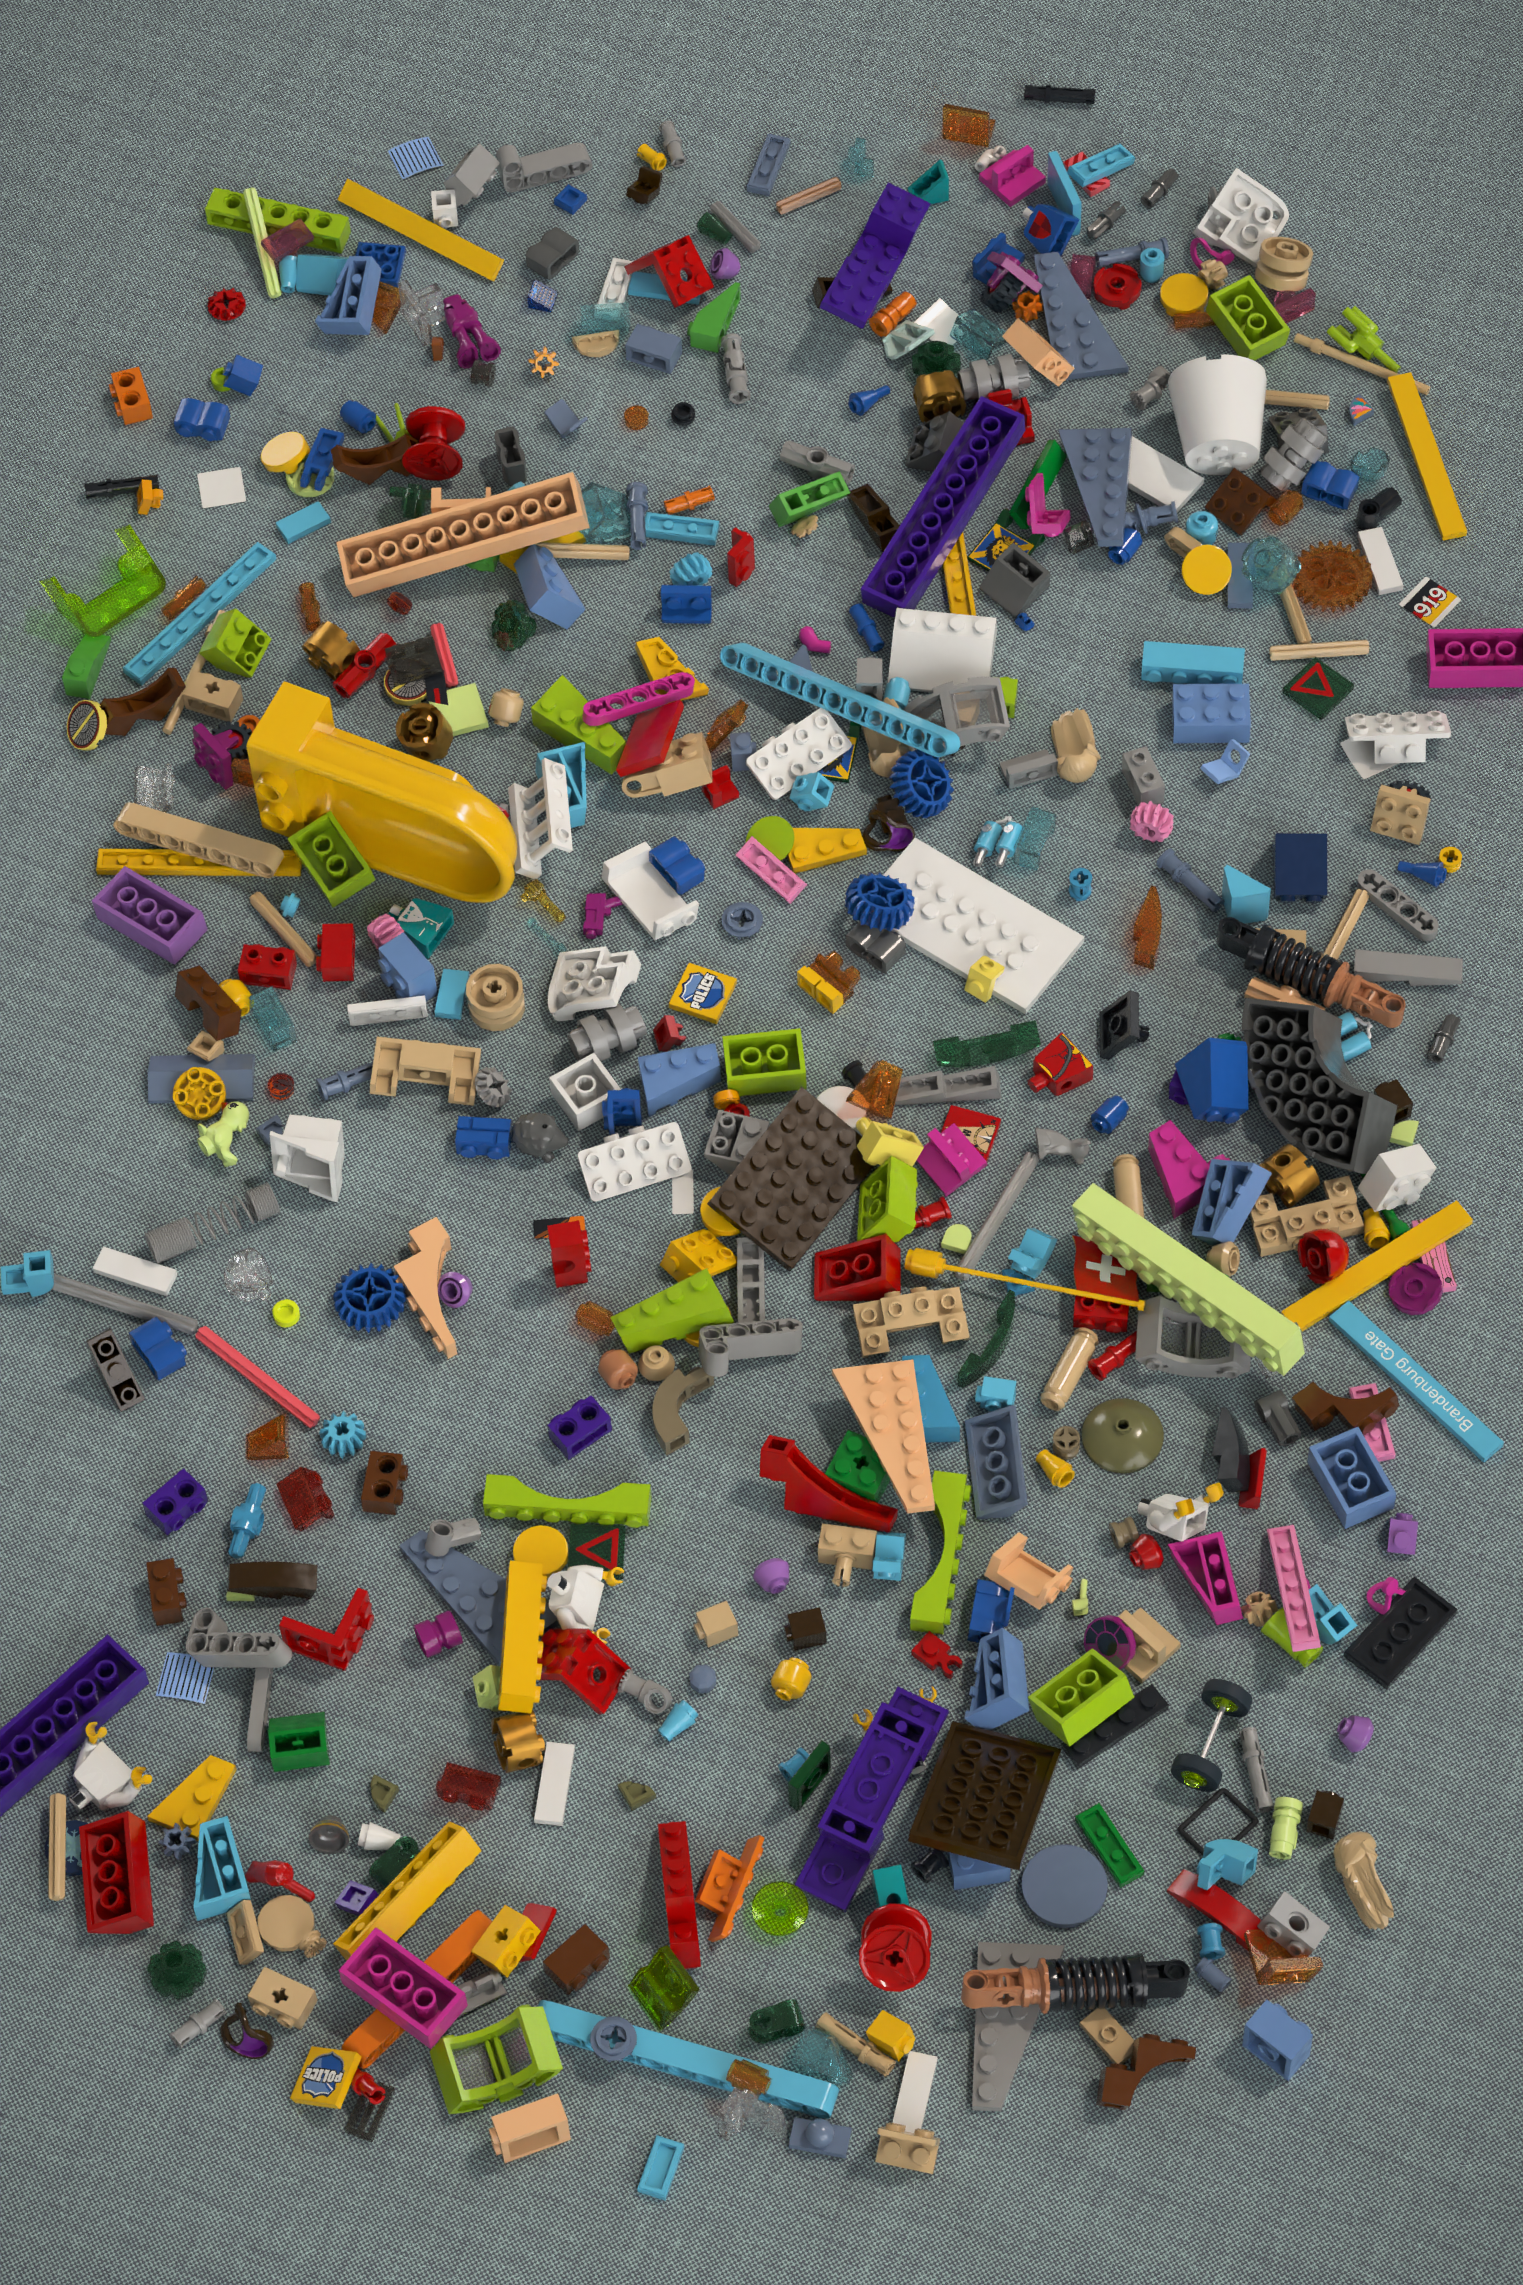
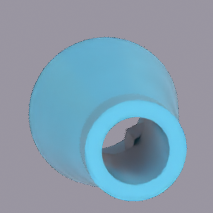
M292 255L283 256L279 262L280 290L285 293H293L295 291L298 257Z
M682 1700L679 1704L675 1703L662 1726L657 1731L670 1742L675 1736L696 1723L695 1719L699 1715L687 1702Z

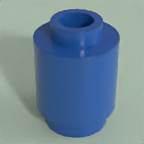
M349 400L344 403L340 410V416L343 418V421L360 433H367L376 425V414L358 401Z
M1125 528L1123 546H1110L1109 558L1118 565L1129 562L1143 543L1140 533L1133 528Z
M1117 1095L1107 1098L1091 1115L1094 1129L1099 1133L1110 1134L1127 1116L1129 1106L1126 1101Z

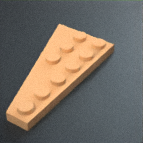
M904 1360L832 1369L834 1379L840 1385L846 1401L849 1402L861 1429L873 1451L876 1452L880 1459V1464L884 1471L887 1472L907 1514L935 1510L914 1361Z

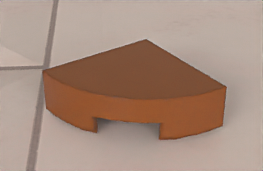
M433 337V361H442L444 339L442 337Z

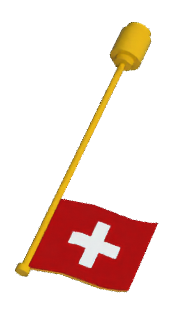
M1072 1235V1239L1076 1249L1074 1263L1076 1290L947 1265L942 1252L921 1248L909 1249L905 1259V1270L910 1271L911 1274L935 1279L938 1278L939 1274H943L945 1270L1138 1307L1140 1311H1144L1146 1304L1145 1300H1139L1136 1285L1137 1272L1132 1269H1125L1113 1255H1105L1093 1241L1090 1240L1088 1242L1082 1237Z

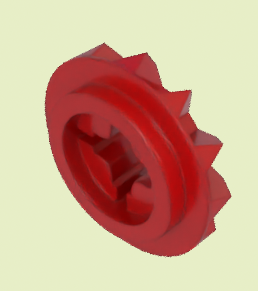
M223 287L222 291H214L213 296L208 297L207 307L209 313L214 318L228 321L239 317L244 312L246 301L242 292H236L234 288L226 290ZM226 299L229 301L227 309L224 306V300Z

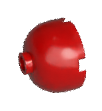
M1315 1229L1304 1233V1238L1299 1239L1298 1256L1302 1268L1307 1267L1311 1273L1307 1276L1317 1284H1324L1343 1274L1349 1261V1247L1343 1238L1335 1231L1329 1229Z

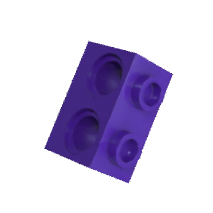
M592 1395L586 1399L578 1400L570 1410L563 1415L555 1416L547 1425L549 1438L568 1460L612 1431L611 1417ZM587 1416L595 1417L592 1420H584ZM565 1431L573 1432L571 1435H562Z
M183 1468L142 1502L145 1515L168 1536L172 1531L179 1530L191 1515L199 1513L205 1507L208 1498L205 1488ZM185 1493H193L190 1497H182ZM166 1510H172V1512L168 1515L161 1514Z

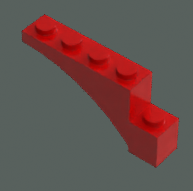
M769 1435L762 1446L759 1477L768 1478L772 1481L786 1482L784 1510L890 1533L898 1516L897 1508L871 1501L844 1488L814 1466L797 1448L795 1440Z
M686 1821L658 1824L670 1950L681 1963L682 1969L701 1967Z

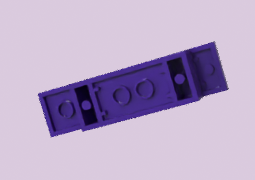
M888 182L870 214L863 233L850 256H847L819 308L863 329L868 319L873 316L909 250L931 203Z
M897 1687L889 1704L881 1703L817 1826L820 1837L794 1885L796 1889L845 1913L847 1912L885 1838L882 1828L917 1760L924 1762L949 1714L947 1709L901 1687Z

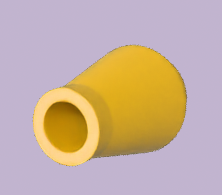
M1372 1208L1363 1212L1364 1241L1370 1248H1382L1389 1243L1390 1232L1380 1217L1379 1211L1374 1212Z
M1047 1449L1042 1450L1036 1456V1462L1041 1466L1052 1485L1063 1488L1073 1480L1075 1472L1072 1470L1071 1464L1050 1453Z

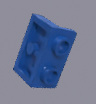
M1002 232L996 238H992L987 247L981 253L976 254L972 261L973 277L986 285L997 268L987 260L992 251L998 254L1001 252L1007 255L1010 254L1020 261L1021 264L1025 261V254L1006 243V235Z
M661 585L662 623H711V586Z

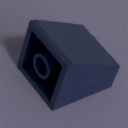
M1275 833L1272 841L1274 899H1280L1281 903H1294L1295 899H1306L1307 903H1320L1321 899H1326L1327 833Z

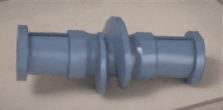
M1171 501L1169 505L1152 506L1143 510L1136 503L1133 512L1126 511L1125 528H1133L1140 533V528L1142 527L1145 534H1149L1148 526H1158L1159 524L1172 521L1179 523L1175 501Z

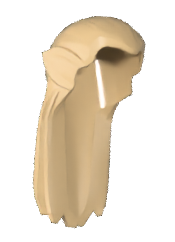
M888 697L884 699L883 702L899 708L894 699H889ZM862 726L869 748L868 757L871 770L879 776L889 778L893 774L891 768L896 764V760L905 753L912 752L911 747Z
M1076 708L1074 712L1066 711L1060 715L1058 721H1053L1051 736L1057 755L1058 775L1067 781L1082 783L1092 777L1097 767V761L1101 757L1095 748V737L1088 714L1084 709L1079 710Z
M1361 1831L1352 1832L1335 1844L1336 1871L1342 1874L1347 1894L1355 1906L1361 1921L1369 1929L1373 1928L1376 1930L1377 1927L1384 1929L1388 1925L1389 1918L1394 1917V1910L1375 1870L1374 1864L1378 1856L1375 1852L1377 1845L1371 1834Z

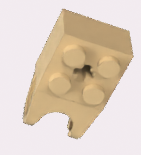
M689 733L682 738L672 740L664 763L626 775L622 780L623 792L632 798L661 792L665 797L712 783V756L703 733ZM636 780L641 783V787L638 790H630L627 787V784L631 781Z

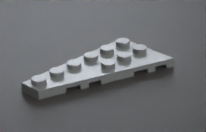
M978 1942L977 1970L1016 1969L1019 1966L1034 1969L1037 1967L1039 1958H1061L1065 1945ZM1030 2004L1029 2007H1021L1020 2005L981 2007L976 2009L972 2110L1002 2111L1016 2070L1022 2060L1025 2047L1041 2011L1039 2004Z

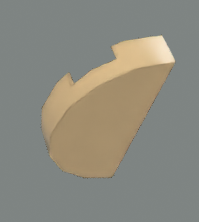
M619 330L574 336L572 337V343L574 348L582 355L602 357L616 349L619 344L620 334Z

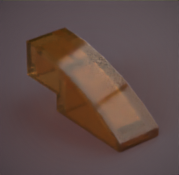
M1152 885L1134 924L1133 940L1138 941L1135 948L1134 964L1154 970L1161 943L1162 912L1157 888Z

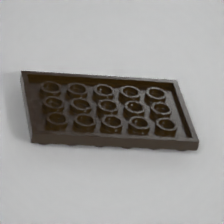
M801 1086L707 1205L790 1272L873 1168V1165L863 1160V1155L857 1148L862 1136Z
M952 1721L909 1832L908 1842L1020 1870L1059 1762L1061 1749Z

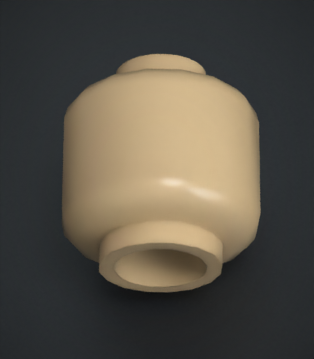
M501 688L500 691L494 692L488 714L495 719V724L509 727V723H517L519 721L524 705V700L519 697V692L506 688Z

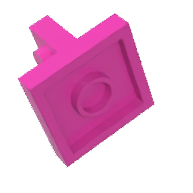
M1026 145L1020 150L1014 149L979 173V180L1009 207H1012L1046 183V176L1033 166L1034 150L1029 145Z
M955 1123L942 1133L936 1128L927 1134L929 1143L923 1146L924 1148L916 1160L945 1197L987 1166L986 1160Z

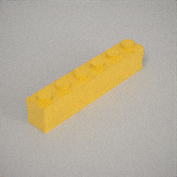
M511 1560L509 1562L506 1577L498 1710L531 1714L533 1704L539 1703L541 1686H536V1680L540 1681L542 1664L537 1663V1658H542L543 1642L538 1641L539 1636H543L545 1620L540 1619V1614L545 1612L546 1598L541 1597V1592L546 1591L547 1576L542 1575L543 1564Z
M449 1821L333 1945L347 1961L375 1927L395 1942H398V1939L416 1924L417 1919L427 1908L434 1905L443 1891L455 1882L459 1874L474 1862L475 1857L482 1850L464 1827Z

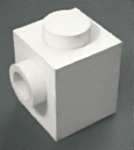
M455 189L431 191L434 223L442 228L458 226Z

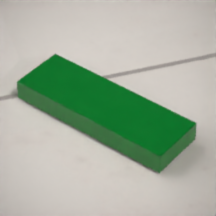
M1100 1803L1075 1816L1076 1823L1119 1888L1144 1875V1869Z

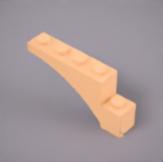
M435 1217L409 1231L410 1242L408 1247L413 1256L396 1264L394 1272L395 1275L399 1276L395 1282L403 1283V1286H405L406 1302L412 1312H418L422 1328L425 1332L430 1331L433 1335L432 1342L438 1352L443 1351L449 1359L457 1355L456 1342L441 1312L438 1282L446 1253L452 1248L450 1236L438 1218Z

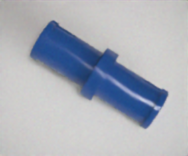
M861 603L855 604L849 609V613L858 626L857 631L859 635L864 637L870 651L877 652L881 650L885 643L876 630L877 625L875 621L869 618Z

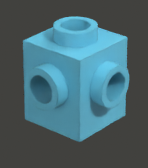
M819 772L797 776L789 798L804 811L828 807L834 785Z

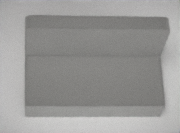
M1045 749L1000 763V769L1008 788L1012 789L1057 776L1058 761L1054 753L1049 754L1048 750Z

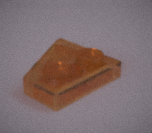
M379 281L372 320L384 334H387L407 297V293L405 290Z
M884 1060L876 1061L847 1097L846 1102L880 1118L891 1119L903 1069Z

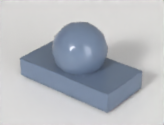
M794 2117L789 2148L846 2159L852 2128L834 2125L825 2119H815L812 2121Z

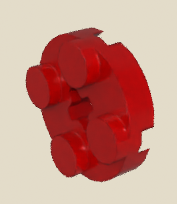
M1113 264V267L1107 269L1103 267L1094 277V297L1098 302L1107 306L1118 307L1122 310L1128 309L1141 294V279L1138 277L1137 271L1128 265ZM1118 283L1121 284V288H1115L1112 286L1117 285Z

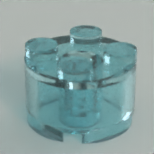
M1271 535L1263 539L1257 538L1253 540L1242 554L1243 575L1267 593H1283L1301 570V563L1298 560L1297 554L1278 538Z

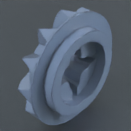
M738 902L730 905L722 915L723 929L727 931L729 937L733 935L739 940L741 937H748L750 939L753 934L759 933L760 927L763 925L761 911L755 905L747 902ZM745 915L746 922L744 926L740 927L738 921Z
M612 2016L604 2018L594 2026L591 2032V2047L598 2058L601 2057L609 2063L617 2060L622 2062L625 2057L632 2055L637 2045L635 2028L629 2021L621 2017ZM615 2030H617L618 2039L621 2042H616L615 2047L611 2049L609 2041L605 2039L612 2038Z

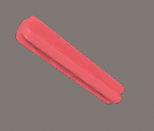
M441 623L432 624L430 627L440 668L444 670L446 687H455L458 685V677L444 626Z

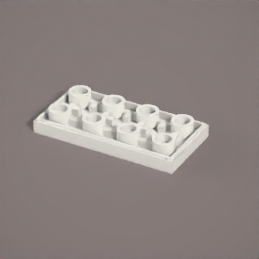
M1132 436L1128 488L1158 506L1169 505L1171 501H1175L1178 513L1204 484V478Z

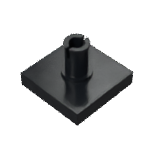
M1129 990L1099 1012L1101 1058L1109 1060L1134 1041L1138 1040L1143 1043L1148 1039L1149 1027L1139 1024V993Z

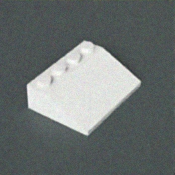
M897 608L888 683L890 679L899 677L908 681L911 691L933 693L932 688L953 681L954 685L967 683V678L991 677L997 635L996 618Z

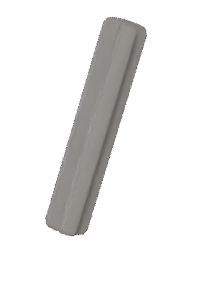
M716 201L710 206L711 213L751 253L760 249V241L720 201Z

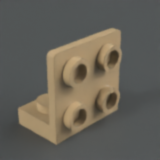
M890 2122L886 2123L885 2127L878 2128L877 2134L880 2135L875 2162L934 2174L940 2138L934 2137L935 2132L919 2128L915 2129L914 2133L906 2132L905 2125Z

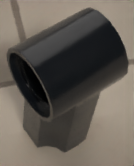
M1386 487L1372 499L1362 500L1359 503L1357 513V527L1362 531L1377 528L1380 520L1401 505L1402 499L1398 491L1393 487Z

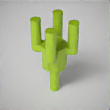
M1356 306L1352 309L1347 307L1342 312V315L1357 329L1350 334L1343 326L1338 325L1336 328L1331 326L1326 333L1348 353H1354L1357 350L1367 360H1371L1375 356L1389 370L1397 373L1401 366L1382 350L1385 342L1375 334L1378 331V326Z

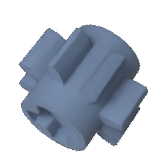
M175 1823L174 1829H163L165 1837L159 1843L162 1846H167L164 1851L167 1857L171 1856L174 1852L175 1858L180 1861L182 1855L186 1853L192 1855L190 1850L191 1844H195L197 1841L192 1837H188L192 1832L189 1827L181 1831L180 1825ZM176 1838H179L180 1841H182V1843L179 1846H177L174 1843V1840Z

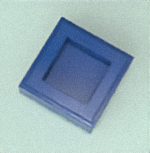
M568 184L554 198V205L574 215L587 201V194Z

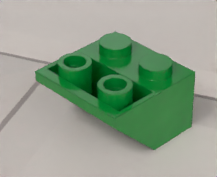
M325 1712L269 1719L270 1757L274 1772L330 1765Z

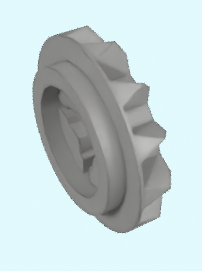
M485 1067L476 1074L475 1088L479 1097L486 1104L492 1107H501L511 1099L509 1094L512 1089L507 1086L509 1080L503 1078V1072H497L495 1067L489 1069ZM491 1084L497 1085V1088L494 1089L489 1087Z

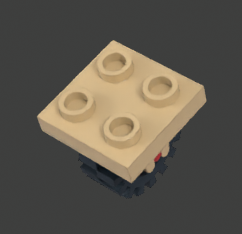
M1406 780L1404 784L1401 781H1396V784L1392 782L1389 786L1381 785L1370 831L1420 845L1431 801L1430 792L1428 790L1425 791L1424 786L1417 787L1418 783L1414 782L1412 785Z

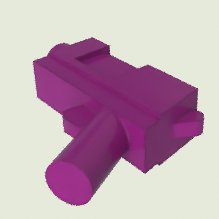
M589 893L586 895V919L583 925V935L586 938L594 939L597 935L603 936L604 916L611 915V908L623 905L618 896L606 899V893Z

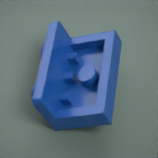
M630 1088L608 1090L607 1100L602 1102V1113L604 1116V1130H609V1135L615 1134L616 1126H642L639 1090Z

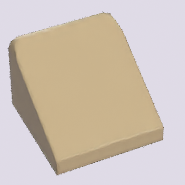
M202 1030L188 1046L187 1051L209 1062L224 1053V1042L222 1040L216 1041L210 1034Z

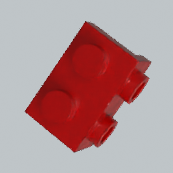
M734 527L731 531L732 549L727 553L729 583L737 588L742 581L749 579L752 571L755 569L754 539L746 531H741Z

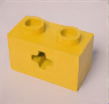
M504 1905L471 1952L484 1965L508 1978L541 1931L528 1917Z

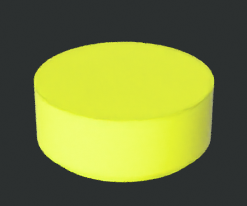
M288 1299L281 1300L273 1307L272 1314L277 1325L291 1327L299 1321L300 1311L294 1301Z

